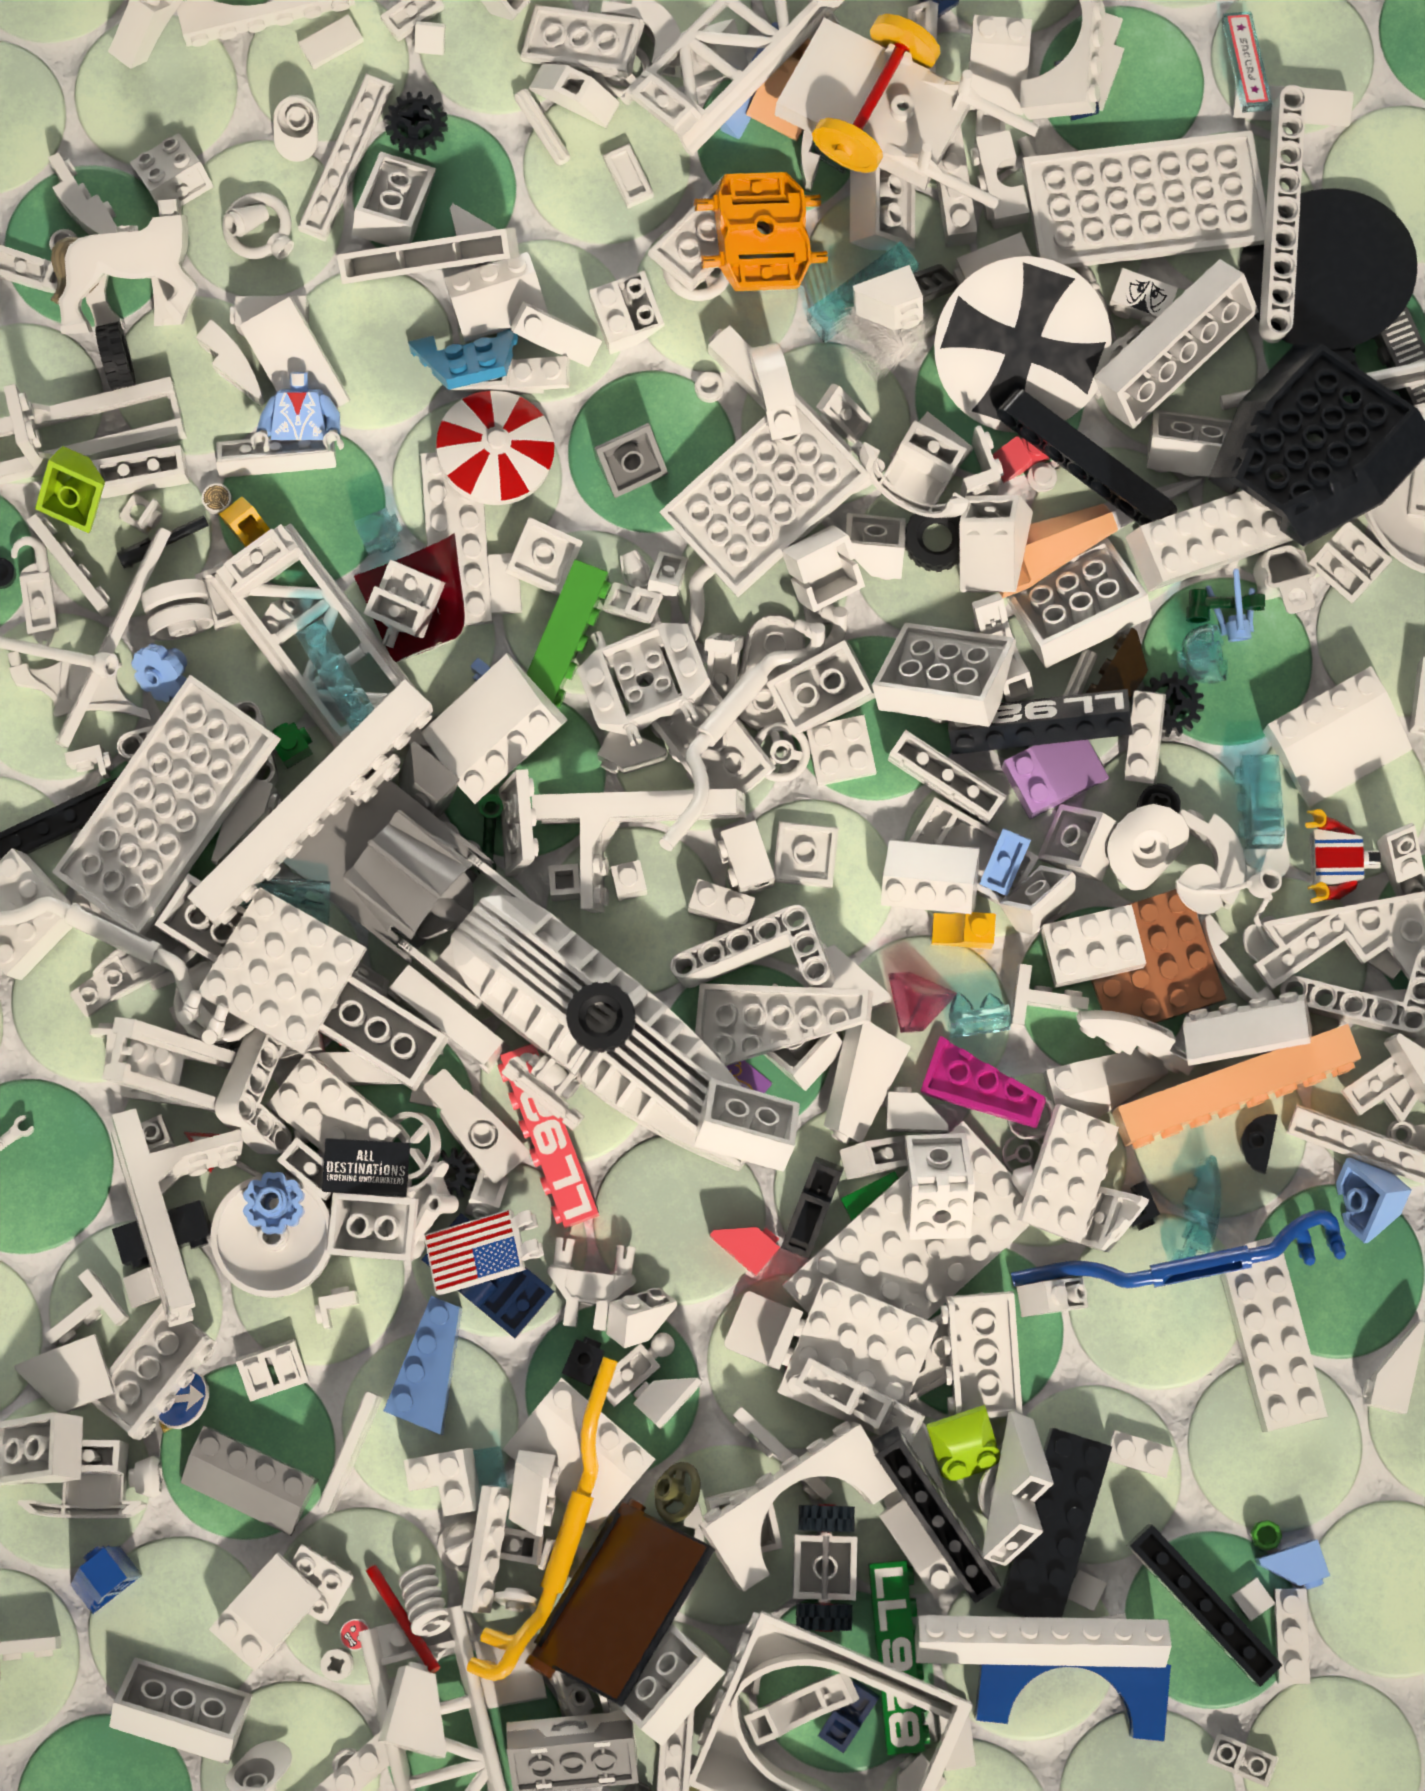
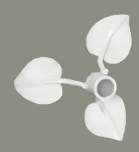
M1283 828L1262 831L1246 842L1243 849L1246 865L1256 869L1255 875L1248 881L1219 889L1221 880L1218 873L1211 866L1196 864L1183 872L1176 881L1175 886L1181 901L1189 909L1199 914H1212L1218 911L1222 906L1220 894L1248 888L1253 896L1263 898L1253 918L1255 924L1248 926L1243 933L1245 951L1257 962L1277 949L1262 927V924L1266 921L1275 920L1276 918L1266 916L1260 920V917L1268 902L1273 899L1271 893L1280 889L1282 877L1289 868L1290 857L1286 842V829Z

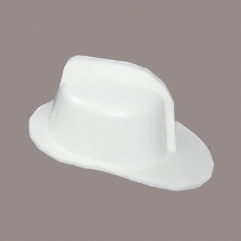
M477 1513L449 1525L439 1536L437 1545L439 1557L444 1565L452 1570L463 1572L469 1569Z
M265 1741L255 1745L226 1774L225 1783L230 1791H275L277 1781L286 1773L291 1765L292 1754L290 1748L279 1741Z

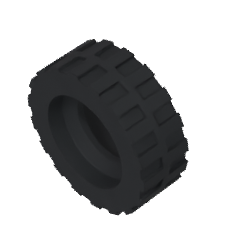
M120 322L95 327L102 365L111 390L136 385L130 352Z
M912 514L905 530V550L908 551V557L915 562V565L919 568L921 566L929 572L931 570L942 572V570L947 569L948 571L954 565L960 563L959 522L961 515L957 517L931 518ZM932 524L946 526L952 535L950 546L940 552L929 550L923 543L922 536L924 530Z
M593 982L589 986L581 987V990L579 992L576 991L567 1006L566 1020L571 1036L577 1044L591 1052H611L619 1046L622 1047L626 1040L630 1039L635 1028L636 1015L632 1001L628 994L622 991L620 987L611 985L609 982ZM598 1002L610 1004L617 1015L613 1028L604 1033L591 1030L585 1019L588 1008Z

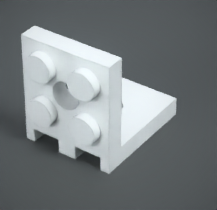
M967 1134L905 1135V1149L911 1184L909 1240L971 1238L975 1183ZM941 1158V1159H944L945 1161H943V1162H936V1161H934V1160H932V1159ZM939 1210L948 1211L942 1215L935 1214Z

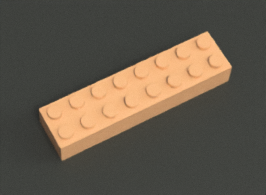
M1346 1024L1312 1036L1311 1043L1277 1049L1118 1106L1112 1112L1116 1126L1119 1127L1118 1131L1124 1147L1132 1145L1134 1149H1138L1151 1144L1155 1140L1154 1136L1161 1134L1162 1139L1180 1133L1184 1125L1189 1124L1190 1128L1193 1129L1208 1123V1121L1212 1120V1115L1218 1114L1220 1119L1236 1113V1111L1241 1109L1240 1105L1246 1103L1247 1107L1251 1108L1270 1099L1268 1096L1274 1093L1276 1098H1279L1298 1089V1084L1303 1083L1306 1088L1322 1082V1080L1327 1078L1326 1074L1331 1073L1334 1078L1350 1072V1070L1355 1068L1354 1063L1360 1060L1361 1056L1349 1025Z

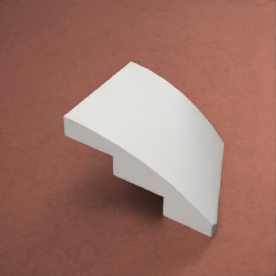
M96 1334L58 1347L14 1366L15 1370L58 1413L65 1414L90 1405L92 1401L115 1394Z

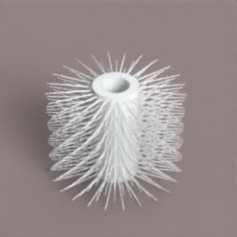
M850 307L852 308L849 311L851 315L843 317L848 319L840 328L842 329L845 326L844 329H846L842 332V334H845L840 338L842 339L846 334L847 336L851 334L849 337L854 339L850 341V343H853L848 347L850 348L854 343L855 345L859 343L857 346L859 348L863 346L862 348H864L860 353L863 352L864 354L868 351L865 354L867 355L866 358L869 355L872 357L868 362L871 361L872 363L876 360L873 363L875 364L874 367L879 364L877 366L879 368L876 371L879 369L881 371L892 362L895 364L901 361L902 363V360L913 352L916 347H920L917 346V344L921 343L918 341L925 338L923 334L932 322L927 327H925L927 324L924 325V323L922 324L923 321H921L916 328L893 330L856 315L854 307Z

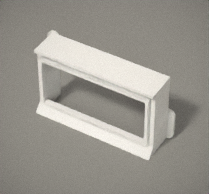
M409 964L389 987L391 992L388 990L387 994L397 1003L402 999L476 1058L479 1061L478 1066L487 1074L490 1073L492 1068L501 1059L500 1055L505 1054L510 1048L501 1038Z

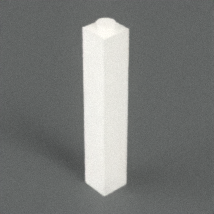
M730 325L725 330H717L709 339L708 354L765 410L758 382L754 378L748 351L752 347ZM793 389L794 395L852 455V448Z

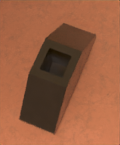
M1131 628L1128 635L1124 633L1120 635L1113 647L1117 650L1113 660L1106 658L1098 672L1102 675L1098 685L1091 683L1086 693L1128 689L1129 702L1131 701L1134 691L1138 689L1148 671L1138 632L1134 628Z

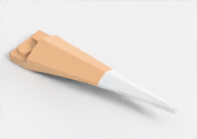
M1203 476L1156 489L1171 500L1200 484ZM1107 502L1030 524L1016 592H999L1002 598L1030 588L1056 569L1134 520Z

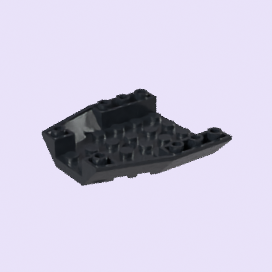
M1294 344L1240 401L1208 480L1229 495L1234 494L1241 488L1282 517L1280 531L1304 547L1382 505L1425 458V420L1416 407L1325 345ZM1351 394L1356 396L1359 401L1348 403L1343 399V396ZM1317 434L1322 438V441L1314 443L1309 441L1306 436ZM1273 473H1279L1285 477V480L1283 482H1274L1269 476Z

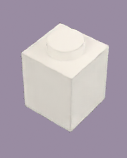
M640 860L611 866L618 901L648 895Z
M579 864L548 866L551 900L581 899Z

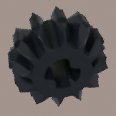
M452 1148L451 1157L448 1158L447 1153L442 1149L440 1156L443 1161L447 1162L449 1167L452 1166L454 1170L459 1168L460 1171L456 1174L457 1179L451 1182L449 1178L447 1180L444 1179L445 1184L451 1195H453V1190H456L458 1197L461 1199L464 1197V1193L461 1190L463 1186L469 1191H472L474 1188L467 1182V1179H477L478 1175L476 1173L468 1172L476 1167V1163L471 1161L464 1164L469 1157L467 1152L462 1153L459 1159H457L458 1150L457 1148Z

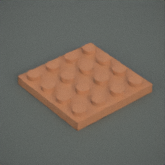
M1176 889L1131 903L1146 965L1141 969L1091 980L1101 1010L1127 1013L1158 1023L1225 1001L1227 998L1197 913L1189 909L1181 901Z

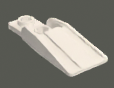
M155 925L145 934L146 937L162 944V949L178 956L180 959H183L188 953L183 944L162 932ZM116 949L94 969L93 977L73 990L70 996L86 1017H90L109 1002H114L165 973L168 969L156 962L151 965L120 949Z
M442 1069L424 1084L423 1091L441 1110V1119L452 1136L492 1183H498L529 1156L530 1152L522 1142L468 1090H464L446 1069Z

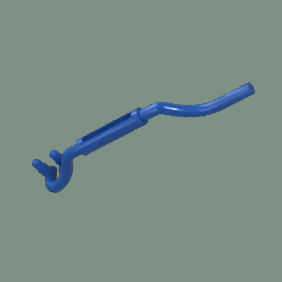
M1320 1209L1310 1211L1294 1219L1278 1233L1273 1242L1264 1246L1248 1249V1246L1245 1245L1149 1265L1150 1269L1133 1273H1124L1114 1267L1091 1261H1066L1011 1272L1014 1287L1068 1276H1087L1105 1280L1121 1288H1137L1152 1284L1156 1288L1252 1268L1253 1263L1279 1257L1295 1238L1299 1257L1303 1258L1306 1265L1311 1266L1315 1263L1316 1258L1308 1229L1317 1225L1324 1226L1327 1246L1337 1259H1343L1346 1251L1337 1218L1331 1212Z

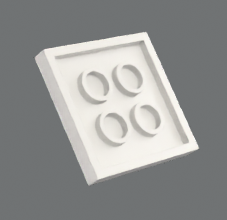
M528 769L515 770L499 788V797L503 803L501 825L505 877L518 876L535 860V856H538V840L533 838L532 826H536L535 808H531L530 797L534 795V782L532 778H529Z

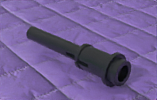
M203 515L171 530L165 546L208 527L205 516ZM149 537L126 549L121 547V551L116 553L124 569L127 567L132 569L134 564L142 561L152 541Z

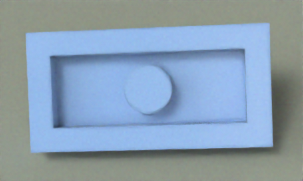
M1003 828L979 884L1007 896L1031 839Z

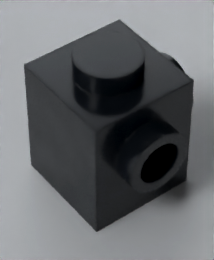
M586 1336L583 1342L576 1339L562 1374L591 1386L605 1355V1351L600 1349L602 1343Z

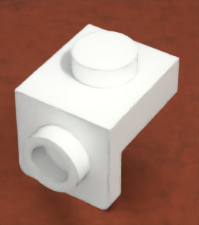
M282 598L270 604L261 621L272 635L295 620L303 612L300 611V607L294 601Z
M99 1023L98 1028H90V1035L93 1037L107 1038L105 1064H110L116 1038V1034L112 1033L113 1024ZM124 1055L123 1061H127L128 1055Z
M349 1286L331 1289V1295L318 1297L319 1305L314 1306L317 1323H323L325 1329L333 1328L330 1310L360 1304L358 1292L355 1290L350 1291Z

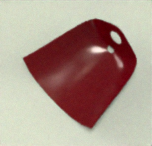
M455 533L426 548L395 560L445 582L424 638L416 637L406 632H399L394 648L386 646L391 658L396 663L446 645L456 639L463 630L465 611ZM388 563L354 576L366 604L369 601L374 586H380ZM373 618L383 640L388 627L383 622Z

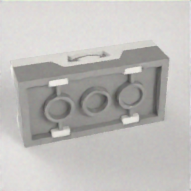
M623 1711L507 1722V1755L513 1791H562L639 1783L634 1723Z

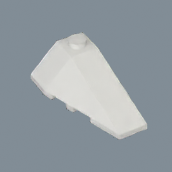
M1134 1049L1131 1055L1121 1052L1047 1069L1043 1076L1049 1098L1054 1106L1062 1104L1098 1119L1168 1074V1069L1163 1065V1060L1156 1056L1152 1059L1139 1052L1138 1049Z

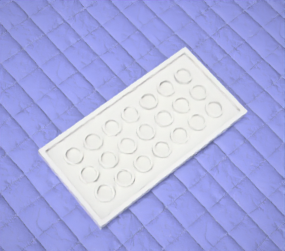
M1252 130L1023 157L1022 167L1038 257L1050 259L1073 268L1264 244L1266 202Z
M189 675L52 873L116 922L145 935L281 739L201 681Z
M961 1121L948 1134H967L975 1183L971 1238L909 1240L911 1184L909 1170H907L782 1284L808 1315L825 1277L928 1320L946 1303L945 1296H954L1030 1226L1017 1220L1024 1197L1011 1180L1012 1174L964 1121ZM941 1158L932 1159V1160H934V1161H936V1162H943V1161H945L944 1159H941ZM939 1210L935 1214L942 1215L948 1211Z

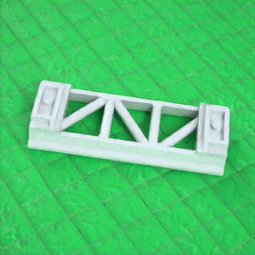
M716 0L625 90V93L620 98L626 105H629L634 100L675 132L685 151L692 156L818 29L823 18L827 19L845 0H809L810 3L791 23H789L786 0H774L779 30L739 0ZM728 6L765 36L703 30ZM704 43L765 49L741 71L734 68ZM691 49L732 80L705 110L698 105ZM679 54L685 94L660 75Z
M292 523L286 526L280 524L275 529H270L216 570V575L210 581V584L334 749L389 694L319 690L324 684L329 683L370 653L395 688L404 679L415 688L399 665L393 661L387 649ZM300 560L320 588L265 584ZM251 595L321 599V601L277 633L271 635L245 599ZM326 612L302 676L280 647V644ZM338 613H340L361 643L357 648L315 677ZM322 702L374 705L341 728Z
M462 1605L446 1609L448 1616L444 1619L451 1623L450 1626L438 1635L422 1638L437 1662L448 1648L454 1647L465 1696L440 1702L441 1715L468 1708L478 1748L445 1737L447 1752L470 1759V1761L411 1776L406 1750L385 1744L395 1790L415 1791V1788L477 1772L465 1791H480L485 1783H487L488 1791H507L480 1677L467 1671L468 1662L474 1657L464 1611L462 1610ZM398 1622L358 1632L381 1729L391 1696V1687L385 1665L419 1656Z

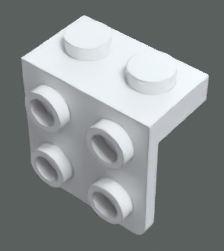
M979 425L974 428L972 446L974 447L973 449L982 472L963 478L960 495L964 498L965 496L997 495L999 485L1002 484L1001 476L1004 475L1000 460L998 458L994 459L990 450L993 449L991 436L988 431L984 432L982 426Z
M748 1291L741 1300L724 1345L729 1350L779 1370L782 1364L788 1366L794 1349L790 1348L789 1345L793 1336L799 1338L806 1323V1320L801 1319L803 1311L793 1307L789 1308Z

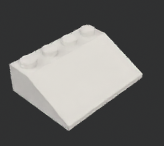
M1108 537L1056 569L1030 588L1006 597L1032 649L1045 668L1152 617L1148 594Z
M905 622L872 684L878 709L990 727L1001 703L1016 644L1015 638Z
M506 653L429 724L421 734L440 762L460 778L458 786L476 804L566 723L568 719L513 658Z
M1371 666L1272 721L1263 730L1264 735L1308 808L1412 750L1388 693Z
M561 1378L502 1450L515 1461L519 1450L556 1455L555 1466L560 1467L555 1496L567 1505L572 1490H577L583 1472L580 1437L583 1416L588 1400ZM602 1412L599 1417L596 1433V1454L599 1470L591 1494L594 1500L586 1521L595 1531L656 1460Z

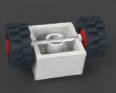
M836 1504L799 1505L798 1530L823 1531L820 1532V1535L794 1534L793 1599H818L819 1602L796 1603V1626L820 1632L852 1631L853 1605L829 1603H831V1600H856L857 1536H832V1533H829V1531L854 1532V1506H836Z

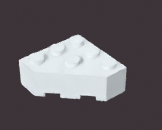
M11 848L0 860V911L18 909L40 897L46 896L58 898L72 905V902L28 854ZM49 911L23 923L0 926V969L5 975L22 980L63 938L72 926L66 924L64 918Z

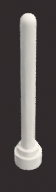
M0 636V648L90 667L97 675L108 678L113 677L118 669V658L115 654L101 652L92 656Z

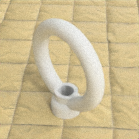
M263 192L249 193L235 200L225 214L233 208L264 204L275 210L280 220L279 231L268 239L266 245L249 247L242 244L236 236H231L226 231L223 222V235L227 245L236 254L249 259H262L271 255L278 260L286 258L292 251L294 242L289 239L291 216L285 204L277 197Z

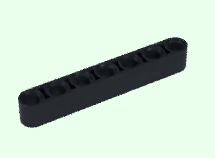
M1015 388L996 410L998 418L1006 426L1140 526L1177 513L1176 505L1167 496L1024 390Z

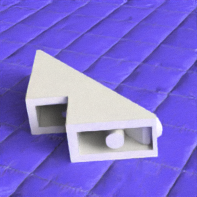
M1013 1411L1008 1413L982 1550L983 1559L1005 1566L1043 1533L1034 1502L1054 1484L1034 1420Z

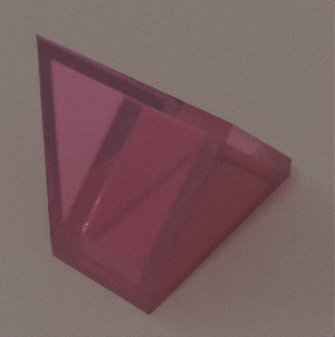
M911 972L888 974L900 1033L924 1031L958 994Z

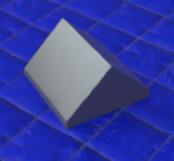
M649 423L594 447L596 461L615 498L668 474Z

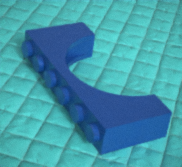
M1167 1664L1166 1667L979 1665L974 1718L976 1721L1008 1724L1010 1711L1015 1699L1031 1680L1052 1669L1077 1667L1097 1673L1116 1689L1128 1713L1130 1737L1165 1741L1170 1664Z

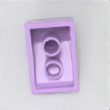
M1089 740L1035 745L1004 760L1001 767L1029 820L1109 779Z

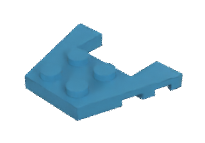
M510 328L498 332L497 337H481L472 343L464 345L452 344L446 347V349L439 351L436 347L434 335L408 341L411 354L413 356L417 355L420 363L424 367L428 366L432 374L450 390L507 376L513 357L512 349L514 345H517L518 335L513 333Z

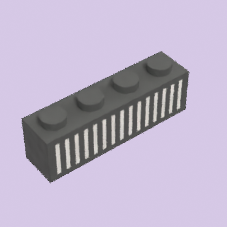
M1406 306L1394 323L1374 337L1378 346V358L1381 364L1386 365L1387 368L1425 361L1424 342ZM1425 384L1394 390L1395 392L1398 391L1400 397L1413 406L1425 403Z

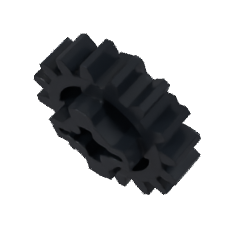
M419 91L417 97L414 98L410 92H407V99L404 101L398 96L396 98L398 105H389L388 109L391 115H386L384 118L385 123L388 124L385 127L386 134L392 135L390 137L391 144L399 143L400 152H404L406 148H409L411 156L415 155L416 150H420L423 155H426L427 147L435 151L437 149L435 141L444 142L445 140L441 132H448V125L445 123L448 118L446 112H441L443 110L442 103L434 104L433 95H429L427 99H424L422 91ZM425 109L430 111L435 118L432 115H427ZM416 121H421L418 122L417 126H412L415 125ZM398 129H400L401 132H406L408 138L404 137Z
M1174 671L1171 678H1168L1167 674L1162 672L1160 681L1152 677L1149 681L1151 687L1144 686L1142 691L1156 692L1160 688L1167 686L1166 692L1163 693L1166 694L1162 727L1165 730V737H1169L1171 731H1175L1179 737L1183 733V728L1190 732L1193 729L1191 721L1198 723L1201 719L1200 715L1196 712H1202L1205 707L1198 703L1204 697L1203 693H1195L1198 683L1189 685L1187 683L1189 676L1186 675L1182 680L1178 679V672ZM1180 689H1182L1188 695L1189 698H1185V696L1181 693ZM1172 695L1173 704L1176 707L1170 715L1171 709H1169L1170 706L1167 704V701ZM1189 713L1184 720L1175 723L1177 716Z

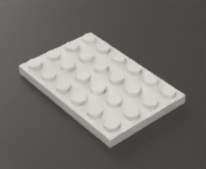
M795 395V406L801 434L771 440L765 415L659 512L737 597L744 593L783 557L781 550L801 541L870 478L869 472Z

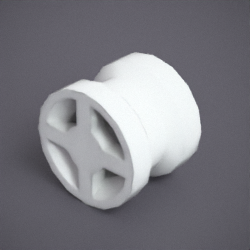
M336 1648L323 1655L320 1668L326 1678L338 1681L346 1678L351 1673L354 1661L348 1651Z

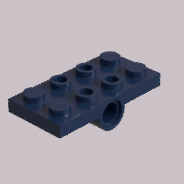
M460 1213L449 1227L466 1223L470 1220ZM426 1254L422 1261L430 1267L428 1254ZM526 1267V1270L457 1290L515 1339L555 1293L554 1290Z

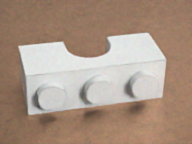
M1010 130L976 137L974 148L970 149L973 166L978 165L980 175L977 176L978 188L1000 199L995 210L983 204L986 220H991L993 229L1026 223L1030 211L1024 186H1005L997 178L998 173L1015 167L1016 153Z

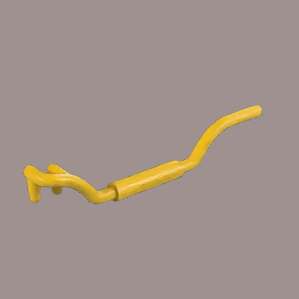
M606 1357L602 1358L585 1409L580 1437L583 1472L577 1490H572L540 1584L543 1591L537 1608L516 1634L507 1635L505 1632L488 1627L482 1631V1642L506 1651L498 1664L489 1660H480L472 1657L467 1665V1671L492 1681L507 1677L515 1668L529 1641L546 1623L553 1610L558 1593L562 1594L594 1500L591 1494L599 1470L596 1454L597 1426L618 1361Z

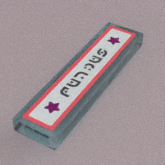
M1252 12L1223 14L1222 25L1242 113L1271 111L1272 100Z

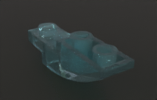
M1209 1155L1205 1161L1200 1159L1193 1176L1198 1179L1194 1189L1189 1187L1182 1201V1204L1186 1206L1184 1214L1193 1217L1194 1221H1187L1181 1236L1186 1240L1181 1250L1176 1248L1171 1261L1195 1256L1197 1252L1206 1254L1211 1251L1221 1210V1181L1215 1156Z

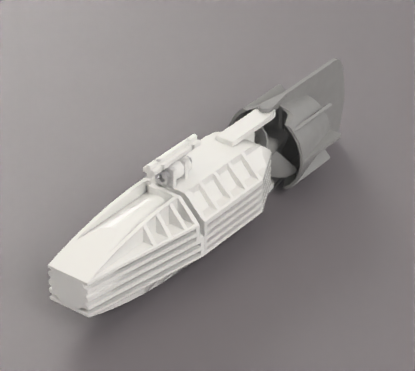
M384 780L377 787L378 793L368 803L363 801L357 806L347 797L344 800L346 802L345 806L336 815L330 814L323 821V828L315 836L311 837L309 835L301 843L303 847L293 858L289 859L287 857L283 861V863L409 964L413 961L412 957L473 1007L478 1009L483 1005L544 1054L542 1058L534 1054L529 1060L528 1064L533 1067L531 1073L527 1070L526 1072L522 1071L523 1067L512 1059L505 1066L501 1074L511 1082L515 1080L517 1082L516 1086L556 1118H563L562 1122L571 1130H574L580 1124L584 1115L575 1108L571 1110L569 1108L570 1104L561 1097L568 1100L581 1084L631 1120L688 1151L736 1171H740L747 1162L694 1147L697 1123L710 1078L742 1087L711 1049L652 993L554 915L537 905L489 867L493 863L489 857L452 830L391 780L388 782ZM472 865L497 885L488 897L481 898L474 908V889L472 884L476 880L477 874L470 869ZM452 929L455 930L451 935V943L434 963L417 950L428 939ZM593 982H609L611 985H617L628 994L634 1005L636 1023L632 1035L622 1047L619 1046L611 1052L598 1053L597 1051L591 1052L586 1050V1048L577 1044L567 1026L566 1013L569 1001L571 1002L573 995L576 991L579 992L581 987L589 986ZM598 1002L588 1008L585 1019L591 1030L604 1033L613 1028L617 1015L610 1004Z

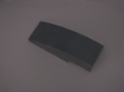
M815 1157L781 1248L808 1259L810 1258L844 1170L842 1166Z

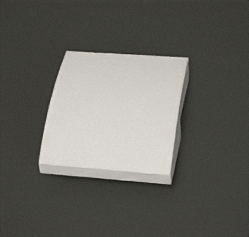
M1348 522L1323 546L1309 562V565L1315 567L1317 573L1353 604L1393 559L1351 522Z
M537 1633L529 1641L515 1668L507 1677L497 1681L480 1677L487 1709L547 1698L544 1676L524 1663L528 1655H531L536 1647L534 1641ZM482 1641L474 1642L476 1657L480 1660H489L498 1664L506 1651Z

